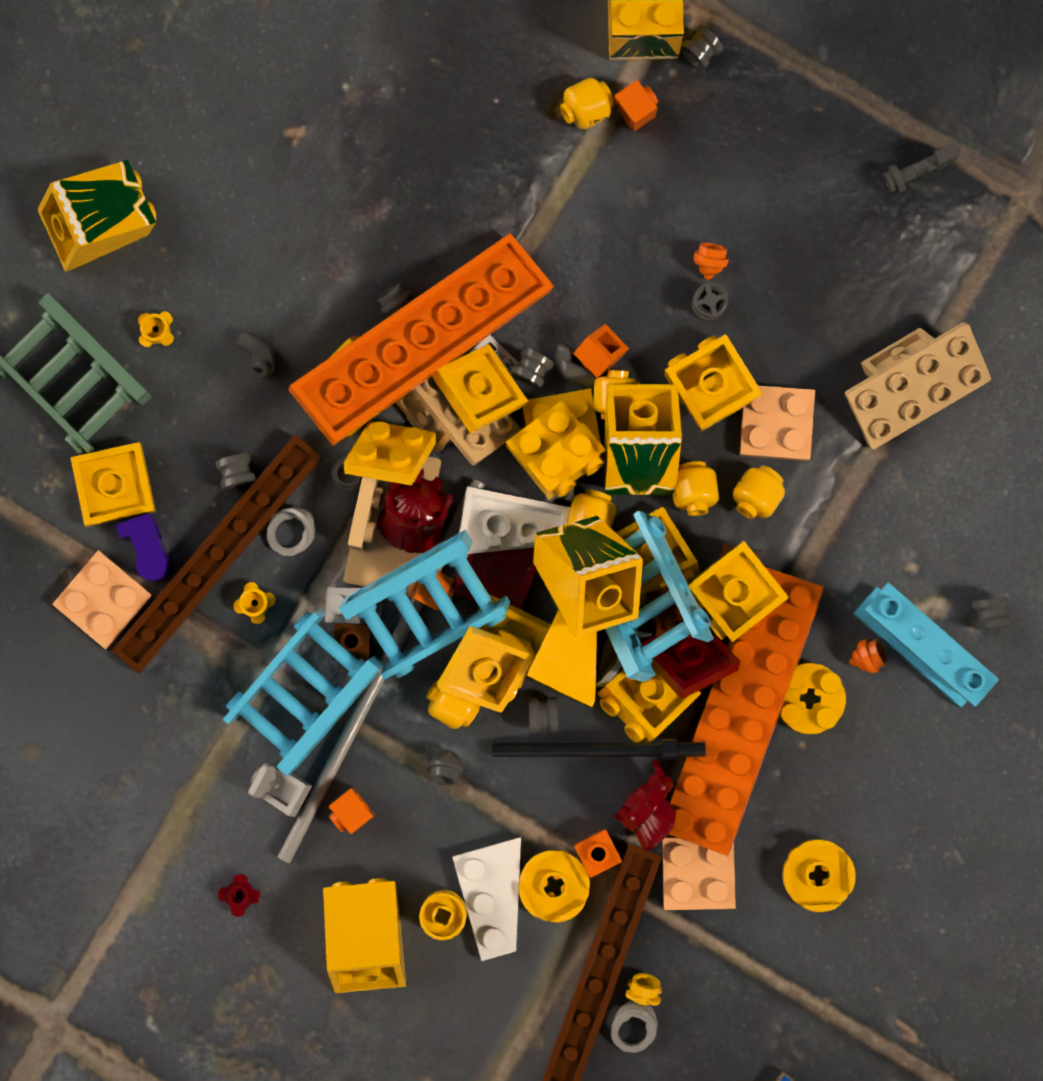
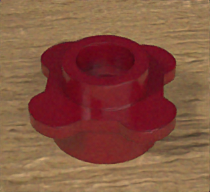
M237 874L234 876L231 884L219 889L218 898L220 901L228 904L233 916L241 917L245 914L247 907L260 901L261 893L258 889L253 888L245 874ZM237 892H241L243 894L241 899H238L236 897Z

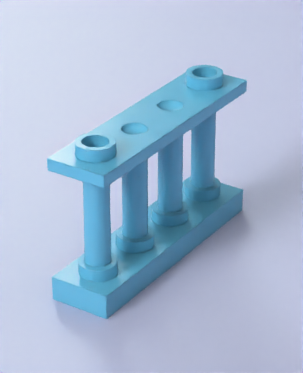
M637 511L633 515L640 530L624 541L634 550L647 542L655 559L642 567L641 585L661 573L669 591L639 609L638 619L612 626L605 630L627 678L645 682L656 675L651 663L653 662L652 658L690 634L692 638L709 642L714 638L709 629L711 626L710 619L706 612L698 607L664 536L666 534L665 526L658 517ZM676 603L684 621L649 644L642 645L636 634L638 627Z
M466 530L350 594L342 601L339 610L344 618L348 620L355 615L359 619L363 618L390 661L385 663L381 672L384 680L393 675L397 678L406 675L414 669L416 662L465 636L470 626L479 628L486 624L487 627H492L505 619V613H507L510 600L505 596L496 602L492 601L466 559L469 556L467 552H469L473 542ZM447 563L450 567H455L481 609L465 619H462L436 577L438 574L437 569ZM416 581L419 584L425 585L450 625L449 628L435 636L431 635L405 594L407 592L406 587ZM385 598L389 602L393 601L420 643L404 653L401 652L375 611L377 608L376 603Z
M889 582L882 590L875 587L853 612L857 619L959 708L963 707L967 701L976 707L999 681L993 673Z
M322 609L312 614L307 611L294 625V628L297 630L296 634L245 694L239 691L229 701L226 708L230 711L223 718L229 724L241 715L281 751L279 755L283 757L276 767L286 776L298 768L385 666L375 656L366 662L362 658L357 660L318 625L326 615ZM307 636H310L349 671L347 675L352 679L344 688L339 685L335 687L295 652ZM285 662L326 697L325 702L329 706L321 715L317 712L314 714L310 712L272 678ZM262 689L303 724L302 729L306 733L298 742L294 738L289 740L250 705Z

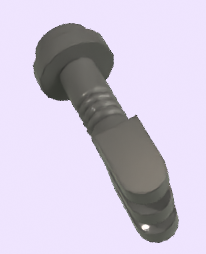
M950 144L934 151L932 156L900 170L896 165L888 167V171L883 173L887 188L890 192L897 191L900 193L906 190L905 182L919 177L926 172L935 169L939 171L954 164L960 154V147L957 144Z

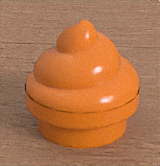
M703 242L700 243L699 250L695 251L693 260L699 266V272L704 275V279L710 280L728 265L729 257L726 256V247Z
M866 638L859 641L857 649L852 653L849 664L853 667H858L861 671L873 674L880 672L881 667L888 664L883 644L879 639L871 640Z

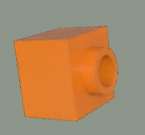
M638 80L614 95V107L633 132L656 117L658 99L649 86L642 87Z
M604 324L590 334L573 354L582 362L586 369L590 370L596 378H599L608 369L612 368L629 348Z
M437 570L438 574L436 577L451 600L455 588L451 586L455 579ZM418 581L414 582L408 597L438 611L439 608L425 585L419 584Z
M354 787L329 805V808L333 811L329 818L341 832L347 829L352 834L375 816L374 812Z
M605 828L573 844L590 878L622 862ZM596 847H601L605 851V856L600 861L594 860L591 856L592 850Z

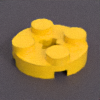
M805 663L798 665L779 715L781 720L791 730L802 734H818L834 727L842 716L846 705V693L840 677L820 664ZM808 688H814V695L819 696V703H814L812 709H807L806 702L800 701V695L807 694Z
M813 839L802 842L790 850L784 862L782 878L785 890L794 902L810 911L827 912L836 909L850 895L855 885L856 874L852 860L842 848L827 840ZM817 865H821V869L828 871L829 874L828 878L822 880V885L820 886L816 885L815 880L809 879V872H813Z
M547 850L536 854L526 863L520 874L519 895L524 907L530 914L544 921L559 923L573 918L583 909L589 896L590 880L584 865L579 859L562 850ZM553 876L556 880L561 878L565 883L560 887L562 893L558 896L553 892L546 893L544 887L548 885L547 878Z

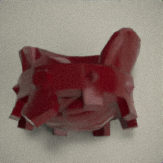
M423 468L420 470L412 486L390 482L388 495H385L386 503L378 515L377 527L383 538L399 550L404 549L407 553H424L442 541L446 531L445 518L448 516V508L453 502L452 495H445L442 491V480L438 477H435L433 481L421 478L424 475Z
M658 759L652 761L655 773L648 778V782L641 784L629 795L625 804L618 810V814L615 813L613 816L614 819L623 823V828L629 829L631 832L635 831L644 851H650L656 847L673 829L676 820V812L665 798L674 786L672 784L673 780L664 774Z

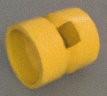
M443 889L437 890L427 897L421 906L419 919L421 927L427 935L433 939L447 940L452 939L461 932L465 926L468 912L465 901L459 894L452 890Z

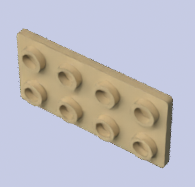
M962 322L937 338L932 337L919 328L862 361L860 364L869 378L848 389L845 392V396L868 446L871 449H876L991 380V376L969 324Z
M432 376L395 402L416 428L436 433V444L433 448L436 454L453 442L473 466L505 445L507 440L521 431L518 424L508 414L470 434Z
M428 457L422 467L424 475L421 478L433 481L435 477H438L441 460ZM362 477L348 540L350 551L343 578L345 583L364 587L422 554H416L415 552L407 553L404 549L399 550L383 538L380 530H378V515L386 503L385 495H388L390 489L389 481ZM412 583V584H410V585H408V586L406 587V588H407V592H406L405 594H406L407 596H408V594H409V592H410V590H411V588H412V586H413L414 583Z

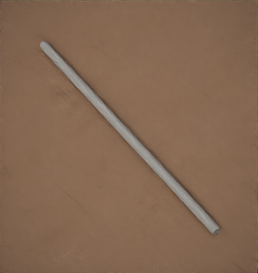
M472 479L469 487L483 489L485 484L475 479ZM464 496L440 543L459 533ZM411 598L410 601L419 614L423 604ZM401 616L392 634V638L399 649H401L411 630L403 616ZM383 651L379 660L385 665L390 660ZM382 670L362 692L277 856L279 859L290 863L384 682L381 676Z

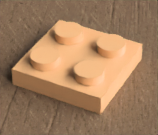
M758 386L763 393L762 397L742 408L739 456L809 461L811 459L815 390Z
M98 550L52 605L104 649L109 650L154 596Z
M665 837L662 840L663 909H736L734 843L728 857L676 837Z

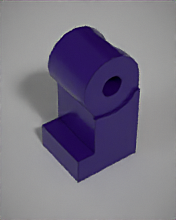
M148 513L117 524L116 528L120 538L125 541L132 540L138 557L136 561L138 574L145 580L160 582L166 579L170 574L171 563L155 516Z

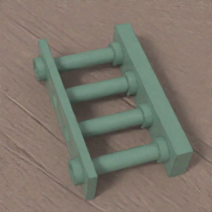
M47 293L38 302L46 310L41 315L43 319L5 356L0 353V375L4 379L11 376L68 433L64 439L79 454L83 450L88 453L97 452L98 450L88 440L126 402L130 404L135 399L143 406L152 395L60 303ZM62 326L70 334L66 339L68 343L28 381L14 366L53 328L57 330ZM86 350L95 359L90 364L92 368L52 405L39 390L77 353L81 355ZM111 375L119 383L115 388L117 392L77 430L64 415L102 377L106 379Z

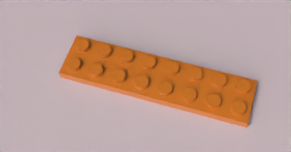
M509 233L292 383L289 387V392L334 446L429 379L439 368L460 357L549 294L554 285L513 235Z
M767 567L765 568L789 598L735 641L731 642L729 640L727 647L740 660L739 670L713 683L692 741L706 742V757H686L670 801L671 806L676 812V820L673 829L668 835L728 857L825 590L824 586Z

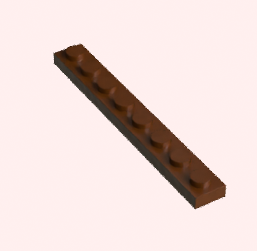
M295 434L112 649V652L134 671L141 674L266 527L273 516L321 462L323 457Z
M628 843L541 1081H581L662 855L651 851H644L643 848Z

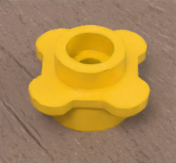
M163 311L160 314L143 313L139 316L138 323L140 324L142 334L139 337V342L142 346L150 347L152 344L169 346L173 343L174 336L170 330V324L173 322L171 314ZM155 326L159 327V331L156 333L153 332Z
M250 582L244 586V592L240 599L234 602V610L238 614L244 613L249 616L254 624H261L265 621V613L269 607L274 606L276 599L274 594L270 592L265 593L258 588L256 583ZM253 600L258 601V605L255 607L251 604Z
M638 973L628 980L627 985L630 987L626 991L628 999L643 1006H656L660 1004L661 998L658 995L662 993V987L658 978L647 973Z

